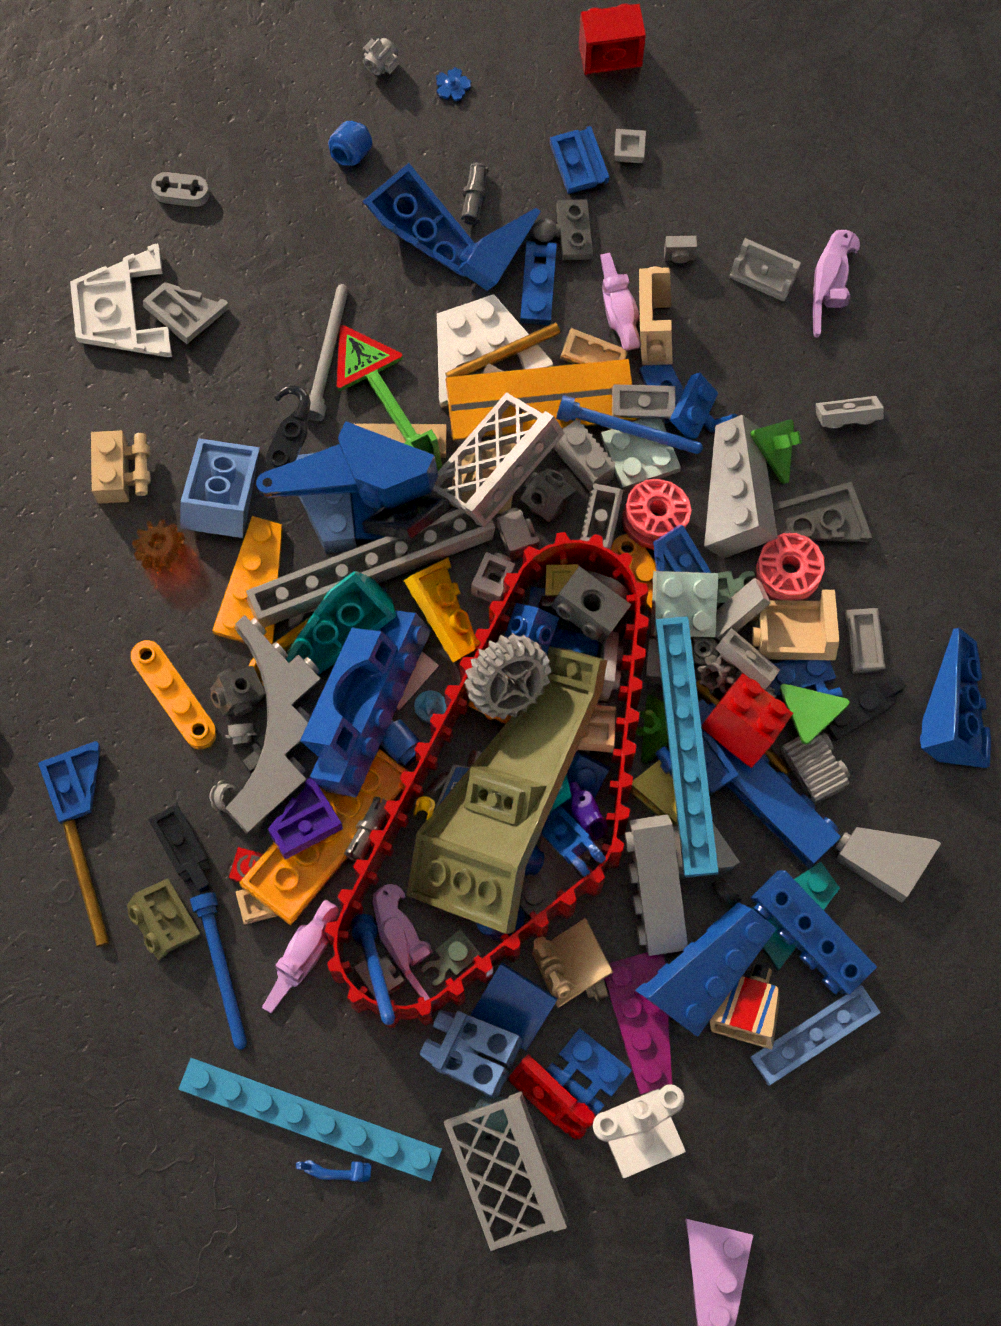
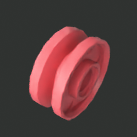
M650 479L637 484L631 490L621 519L624 531L630 539L634 540L641 547L654 550L653 542L678 525H683L686 529L692 510L689 498L681 488L669 481Z
M797 533L780 534L777 539L769 541L763 546L755 568L756 579L762 582L767 596L771 600H807L817 590L825 570L824 556L818 545L810 538ZM783 565H793L797 572H786Z

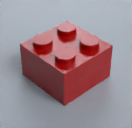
M625 3L616 7L591 8L581 12L579 48L584 75L642 67L646 33L640 4L630 5Z
M742 673L702 723L701 728L752 768L774 743L793 715V712L782 701L775 699L765 691L756 680Z

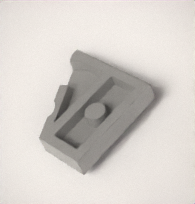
M164 282L143 300V307L183 342L188 344L228 310V302L224 299H219L218 302L202 297L200 292L183 290L179 286Z

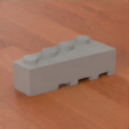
M744 415L737 416L715 426L704 547L723 559L778 538L766 459L750 435L752 430L759 429L760 427Z

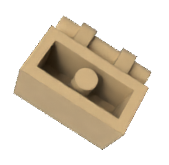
M122 430L91 432L92 493L98 504L129 502V486H135V494L138 496L148 494V484L151 482L150 472L147 471V458L150 457V446L147 445V435L145 433L134 434V445L128 446ZM135 459V471L129 473L128 460Z

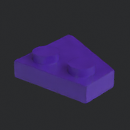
M310 777L304 782L305 787L297 798H292L289 801L284 813L277 817L268 828L271 838L285 860L343 830L341 821L318 784Z

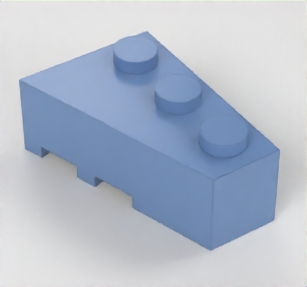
M314 453L298 455L296 460L312 455ZM350 493L298 496L326 554L345 552L357 548Z

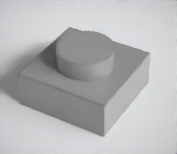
M616 129L614 161L644 163L646 131Z
M666 236L664 261L685 263L689 260H694L697 249L696 236Z

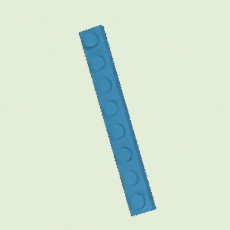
M688 616L656 619L655 628L684 878L717 875L718 864Z
M190 1058L178 1089L429 1182L432 1180L442 1152L441 1148Z

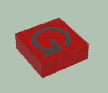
M238 847L229 879L240 882L261 858L263 853Z

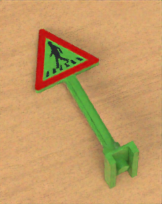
M341 325L337 369L338 391H342L364 379L368 380L406 442L404 444L433 454L437 470L439 471L442 468L438 438L432 429L421 435L416 433L379 375L380 371L402 361V353L345 325Z

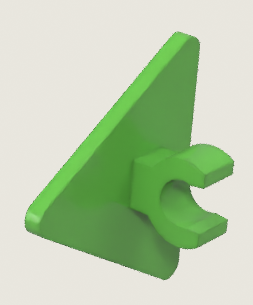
M791 419L752 430L750 433L751 438L782 484L789 482L792 446L802 443L800 432H793L794 422Z
M781 684L779 688L786 707L793 712L791 719L801 742L805 745L817 737L849 706V700L846 698L788 684Z
M651 694L646 698V710L639 711V717L645 720L644 727L637 728L636 730L638 735L643 736L641 761L647 764L656 757L655 753L659 749L669 745L664 702Z

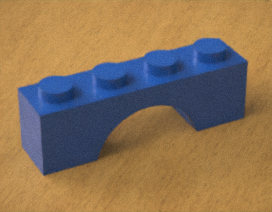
M351 628L300 739L317 756L348 761L360 734L352 725L350 719L352 702L357 693L367 683L376 678L386 676L398 649L382 631Z

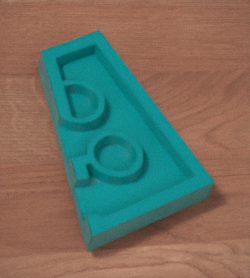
M819 862L794 879L823 910L840 889L822 862ZM769 920L768 922L777 929L762 950L775 969L779 971L796 946L794 944L791 946L787 945L776 933L779 928Z

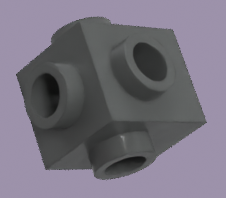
M547 468L540 473L534 472L524 483L526 490L520 499L528 505V508L533 513L542 516L546 521L550 522L563 514L577 490L565 481L562 474Z
M253 665L237 671L235 668L222 671L217 675L218 679L210 688L212 702L216 708L220 709L223 717L233 713L235 716H241L250 712L253 706H256L266 694Z

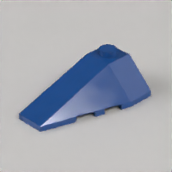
M410 163L405 165L362 201L382 226L461 277L465 276L458 271L463 262L459 258L469 243L472 245L475 243Z
M959 627L953 629L922 720L920 744L923 751L939 762L987 768L990 767L991 734L990 728L983 726L981 710L987 708L984 698H981L977 686V681L982 679L977 641Z

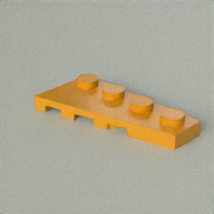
M254 516L251 517L212 630L214 635L245 643L234 629L235 623L244 615L250 621L254 618L247 602L246 590L279 578L283 534L282 524ZM276 623L265 627L266 633L264 636L271 644L274 643Z

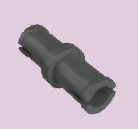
M476 162L470 165L468 183L463 189L465 200L461 220L470 225L480 222L482 202L486 200L487 196L485 184L489 168L483 163Z
M374 797L364 819L358 821L356 825L357 831L344 852L349 859L355 861L357 857L358 859L365 860L364 858L371 847L369 841L371 831L380 830L386 819L384 807L387 800L382 799L380 803L381 798Z

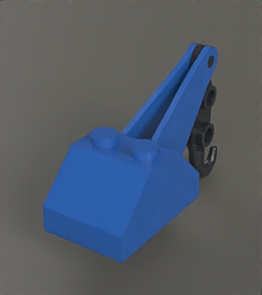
M293 385L283 387L276 394V401H280L287 394L296 395L299 399V404L296 410L281 422L267 451L265 461L268 471L260 474L256 480L257 488L263 497L359 493L363 502L370 507L380 509L383 506L392 509L432 492L439 476L433 454L345 421L338 436L340 444L296 460L307 437V419L311 405L310 397L304 389Z

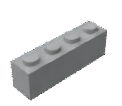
M668 814L628 820L630 832H624L627 852H633L634 863L628 864L631 883H637L638 894L632 897L635 914H641L642 925L637 926L639 945H645L649 956L683 951L688 942L673 824Z

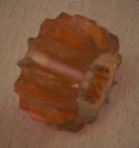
M160 519L158 525L154 527L153 523L148 521L146 523L148 530L138 529L137 535L140 539L133 540L132 542L133 547L137 549L134 556L137 561H142V567L146 570L153 566L155 573L159 574L162 566H166V569L172 572L173 567L171 563L174 561L182 564L183 560L179 554L187 551L186 545L182 543L185 540L183 532H177L178 528L174 523L166 527L165 521ZM162 543L164 548L157 550L156 544Z

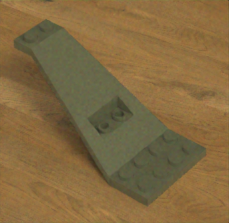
M549 646L548 664L552 672L547 675L550 683L543 686L545 694L538 695L536 697L537 704H529L527 712L519 710L515 718L513 716L436 808L433 815L418 830L406 896L505 934L515 932L527 863L601 696L608 660L557 646Z

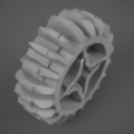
M513 633L509 638L500 635L497 643L489 641V647L485 650L478 649L479 657L470 659L473 667L465 670L468 677L464 682L467 689L466 693L474 703V706L492 719L497 716L503 720L508 714L515 718L519 710L527 712V706L531 703L537 704L536 697L545 694L543 686L550 683L547 675L552 672L548 664V656L541 646L524 635L519 637Z

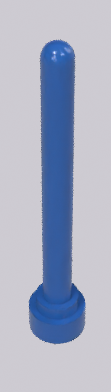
M562 396L556 416L558 420L568 422L569 420L575 421L577 418L694 454H699L703 450V445L698 441L580 407V403L575 402V398Z
M215 892L201 894L190 899L193 913H197L198 918H202L235 1048L241 1050L246 1047L247 1040L214 915L217 913L216 907L219 906Z
M369 914L357 915L350 923L351 933L354 940L362 945L381 1020L385 1025H391L395 1021V1014L374 942L378 934L376 920Z

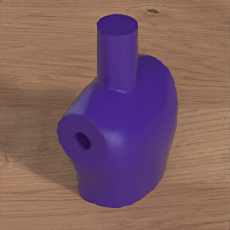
M577 782L570 783L571 810L574 820L589 834L593 841L604 837L608 832V825L594 797L589 791L582 790Z

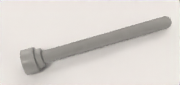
M340 284L336 288L311 395H309L311 405L308 420L322 421L325 416L327 406L324 404L323 394L348 295V287L344 284Z

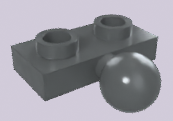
M557 200L556 213L558 224H555L548 218L539 219L533 226L534 237L538 241L546 243L553 240L555 236H559L561 260H591L593 249L587 200Z

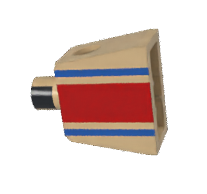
M755 964L749 978L743 976L740 978L710 1019L711 1032L773 1049L780 998L779 988L768 984L772 974L770 968Z

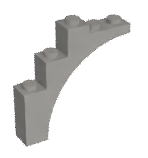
M244 615L235 623L234 629L249 647L261 673L267 701L266 734L258 763L244 788L225 808L230 817L247 834L306 780L302 775L306 771L304 767L294 757L289 760L285 755L301 742L300 739L310 720V716L304 709L299 707L296 710L293 705L319 682L320 678L317 674L320 670L308 657L303 660L299 655L288 663L286 661L288 657L286 651L277 642L271 644L265 638V628L255 618L250 621Z

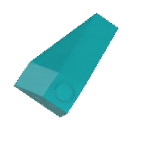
M353 571L328 591L286 652L288 654L286 661L290 663L297 655L303 660L308 657L320 670L317 675L321 674L337 661L351 628L378 631L396 617L392 598L372 577Z

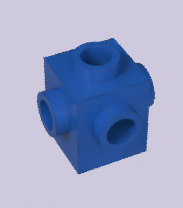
M516 603L504 637L509 638L512 633L519 637L524 635L537 642L545 654H547L559 617L540 608Z

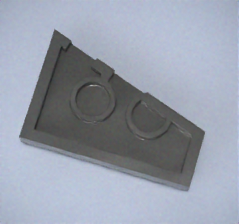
M852 481L773 504L777 536L783 533H797L810 538L812 541L871 542L872 535Z

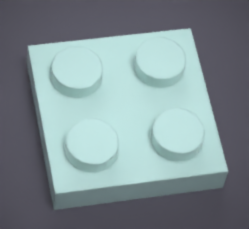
M642 418L634 421V423L666 432L662 419ZM614 429L601 432V440L606 452H608V457H612L611 461L615 462L614 472L623 491L634 488L645 480L661 479L678 473L681 470L675 451L671 446Z
M653 571L651 635L656 636V619L688 616L690 637H715L718 573Z

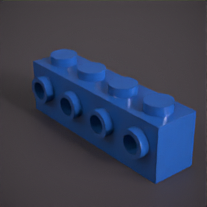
M786 870L777 871L750 898L756 904L753 909L767 921L771 920L779 928L776 931L777 935L787 945L791 946L794 944L802 952L799 955L800 959L810 969L814 970L817 968L825 976L822 982L834 994L840 992L841 994L850 995L877 968Z

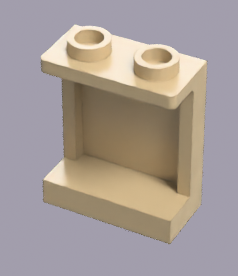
M654 266L639 269L642 365L673 364L671 320L653 321V310L655 308L671 307L670 268Z
M822 590L820 601L770 600L771 603L751 620L756 621L757 627H753L752 646L758 647V651L767 659L836 660L839 646V631L835 590Z

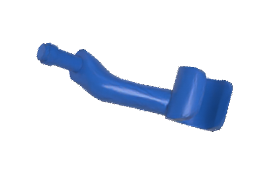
M307 1160L305 1163L300 1161L296 1163L298 1170H304L305 1173L322 1180L368 1182L371 1178L370 1163L351 1162V1170H330L321 1167L311 1160Z

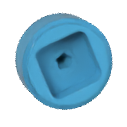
M432 690L422 692L415 700L416 716L420 721L430 724L433 713H445L446 703L444 697L439 692Z

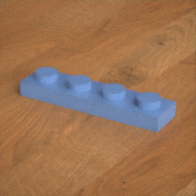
M860 985L850 995L843 996L774 1041L772 1050L763 1048L750 1058L768 1086H770L881 1012L864 987Z

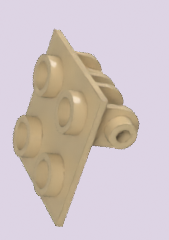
M586 918L551 941L546 940L543 936L533 941L532 955L550 993L558 998L555 1003L558 1008L613 973Z

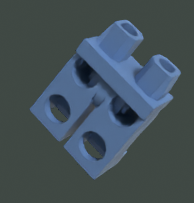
M440 1010L433 1027L446 1033L444 1041L440 1045L427 1039L423 1044L420 1055L430 1062L438 1072L497 1100L509 1072L504 1067L478 1055L481 1054L511 1069L523 1040L516 1034L468 1016L460 1011L453 1014Z

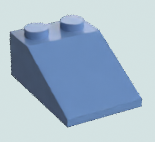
M198 438L180 502V529L243 538L260 447Z

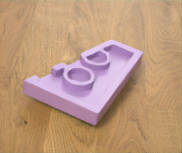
M686 1219L697 1326H735L753 1235Z

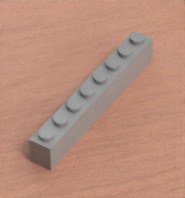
M457 509L442 515L410 540L387 536L246 590L247 602L254 618L265 628L318 607L328 591L353 571L372 577L377 583H381L492 540L495 526L491 520L483 528L471 516Z

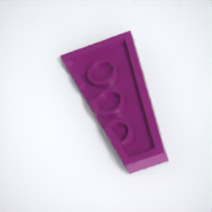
M648 952L609 963L613 973L605 977L604 980L639 1095L662 1089L665 1085H672L668 1015L635 991L643 983H648L658 974L657 971L665 965L664 954L649 956Z

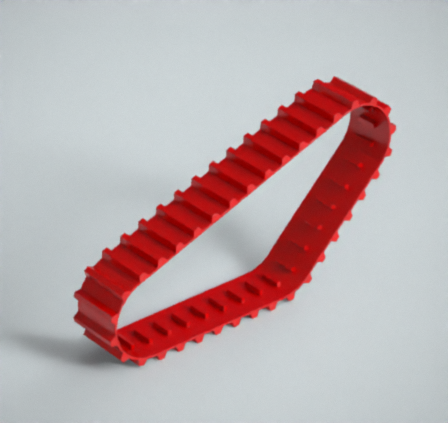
M565 532L557 533L555 543L547 545L540 550L531 546L525 549L523 565L519 572L506 574L503 580V601H492L489 606V629H477L474 635L475 656L463 657L459 664L460 685L447 686L445 690V713H433L430 719V742H418L414 749L417 763L415 771H403L399 778L402 796L399 801H387L384 807L387 819L384 830H372L369 835L372 848L369 859H357L353 866L357 877L356 884L352 890L341 889L337 896L342 910L338 921L327 923L325 933L335 952V956L327 962L329 971L335 983L347 984L349 988L347 998L351 1007L357 1013L369 1009L375 1014L380 1015L377 1001L368 997L370 995L368 989L362 986L358 990L346 976L347 973L353 972L349 960L343 962L342 959L343 943H350L351 938L349 932H347L356 913L362 914L364 909L361 903L371 884L377 885L379 881L377 872L386 855L392 856L394 852L392 843L401 826L407 827L409 823L407 815L415 799L424 795L422 786L431 769L437 770L439 766L437 757L445 742L451 743L453 739L452 728L460 713L465 715L468 710L467 699L469 697L466 693L467 689L464 682L468 678L465 670L473 667L470 659L478 658L480 655L478 649L485 650L488 648L489 641L498 642L503 630H507L515 604H523L525 590L534 581L537 582L546 574V565L578 564L584 570L593 571L617 580L630 592V595H627L625 600L632 604L627 610L631 612L632 624H626L624 639L631 640L630 655H623L621 670H628L627 686H620L618 700L625 701L624 717H617L615 731L622 732L620 749H613L611 763H619L617 781H610L608 794L615 795L614 813H607L606 815L607 825L612 827L611 845L603 843L601 849L606 860L599 864L594 871L589 867L590 873L566 892L562 888L557 891L555 901L538 914L532 911L528 917L529 922L511 936L508 934L502 935V943L484 958L477 955L473 959L474 966L455 981L451 978L445 981L446 988L436 996L426 1001L424 997L418 998L417 1004L398 1006L395 1000H391L395 1021L391 1025H385L386 1027L395 1028L400 1019L410 1020L418 1018L426 1026L433 1023V1012L441 1009L448 1002L457 1006L462 1005L465 1002L464 990L476 980L487 985L493 977V966L503 958L513 963L520 958L521 944L531 936L534 938L546 937L549 921L558 914L566 919L574 915L576 901L580 896L585 893L593 897L598 896L602 891L605 879L604 874L607 868H617L619 865L624 843L616 836L622 835L626 831L630 809L622 804L628 803L633 783V776L626 772L631 771L636 753V744L631 741L635 738L640 713L636 710L642 691L643 681L640 680L646 653V649L643 647L649 618L644 616L648 587L647 584L636 582L631 571L632 556L628 552L617 555L612 550L604 547L602 536L594 534L589 541L570 540Z

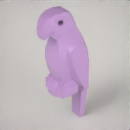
M836 230L832 234L815 268L813 287L814 337H819L821 334L823 302L826 307L843 308L849 304L850 293L846 288L849 275L847 254L852 251L857 253L860 247L858 237L849 230Z
M610 253L601 254L600 259L604 275L602 291L609 327L617 332L624 350L639 349L641 341L636 325L640 322V315L635 299L628 289V275L617 274Z
M384 885L373 894L372 901L380 941L420 998L424 997L426 1001L430 998L411 972L409 965L414 967L433 953L431 945L426 941L419 940L412 922L398 909L400 899H405L403 890L397 885Z
M328 900L323 901L313 920L308 925L299 926L288 944L284 956L275 965L278 970V979L262 1006L270 1014L273 1013L291 988L297 987L324 953L329 943L325 933L326 924L337 919L339 910L336 905Z

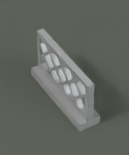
M505 393L438 471L439 476L432 492L441 498L448 499L450 504L471 516L478 525L485 528L565 433L553 415L546 411L541 413L512 395ZM509 405L516 408L515 416L502 419V413ZM537 420L528 431L523 432V422ZM516 424V434L502 437V428ZM496 431V439L482 442V437L486 432ZM517 442L509 454L503 455L504 445ZM496 448V457L482 461V451ZM475 453L476 462L462 466V460L465 456ZM493 466L497 467L488 478L483 479L482 469ZM476 471V481L462 484V474ZM455 476V486L445 489L440 488V485L447 478ZM476 489L473 496L467 503H464L462 501V493Z
M522 1091L510 1095L505 1100L444 1121L490 1251L550 1230L556 1232L567 1228L568 1217ZM504 1109L508 1120L504 1133L485 1125L491 1113ZM484 1116L482 1123L474 1120L476 1118ZM467 1122L479 1128L472 1144L459 1139L454 1126ZM510 1128L514 1138L507 1135ZM482 1130L500 1138L493 1155L475 1146ZM504 1141L518 1147L520 1155L515 1165L497 1157ZM462 1147L469 1150L466 1157L464 1155ZM472 1152L490 1160L483 1176L469 1169L467 1162ZM521 1161H523L526 1170L519 1168ZM494 1162L512 1171L505 1187L487 1179ZM516 1173L530 1180L532 1187L527 1197L508 1189ZM473 1179L480 1182L478 1188H476ZM484 1184L502 1192L495 1208L481 1202L479 1193ZM533 1192L535 1194L537 1202L531 1200ZM505 1195L524 1203L517 1219L499 1211ZM527 1205L541 1211L545 1223L532 1227L520 1221ZM485 1211H487V1212H489V1213L492 1214L491 1217H490V1219H489V1221H488V1218H487V1216H486ZM495 1216L513 1224L508 1236L496 1240L491 1229ZM517 1226L524 1229L515 1233Z

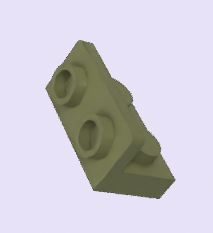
M168 878L134 893L127 904L128 916L134 925H138L144 936L146 948L150 953H154L157 960L165 958L169 951L197 939L200 935L199 930Z

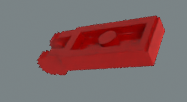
M529 1054L522 1059L509 1076L508 1081L520 1092L522 1091L523 1095L555 1126L558 1125L566 1134L568 1133L572 1139L582 1138L587 1132L586 1129L593 1125L595 1113L589 1110L585 1103H578Z

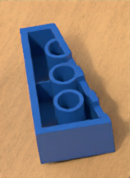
M738 902L706 929V933L696 942H691L687 945L681 955L670 964L666 963L657 971L658 974L648 983H643L635 991L698 1037L777 928L752 908Z

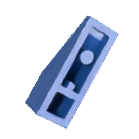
M535 208L483 237L476 244L472 245L469 243L459 258L463 262L458 271L486 291L491 289L498 283L541 211Z

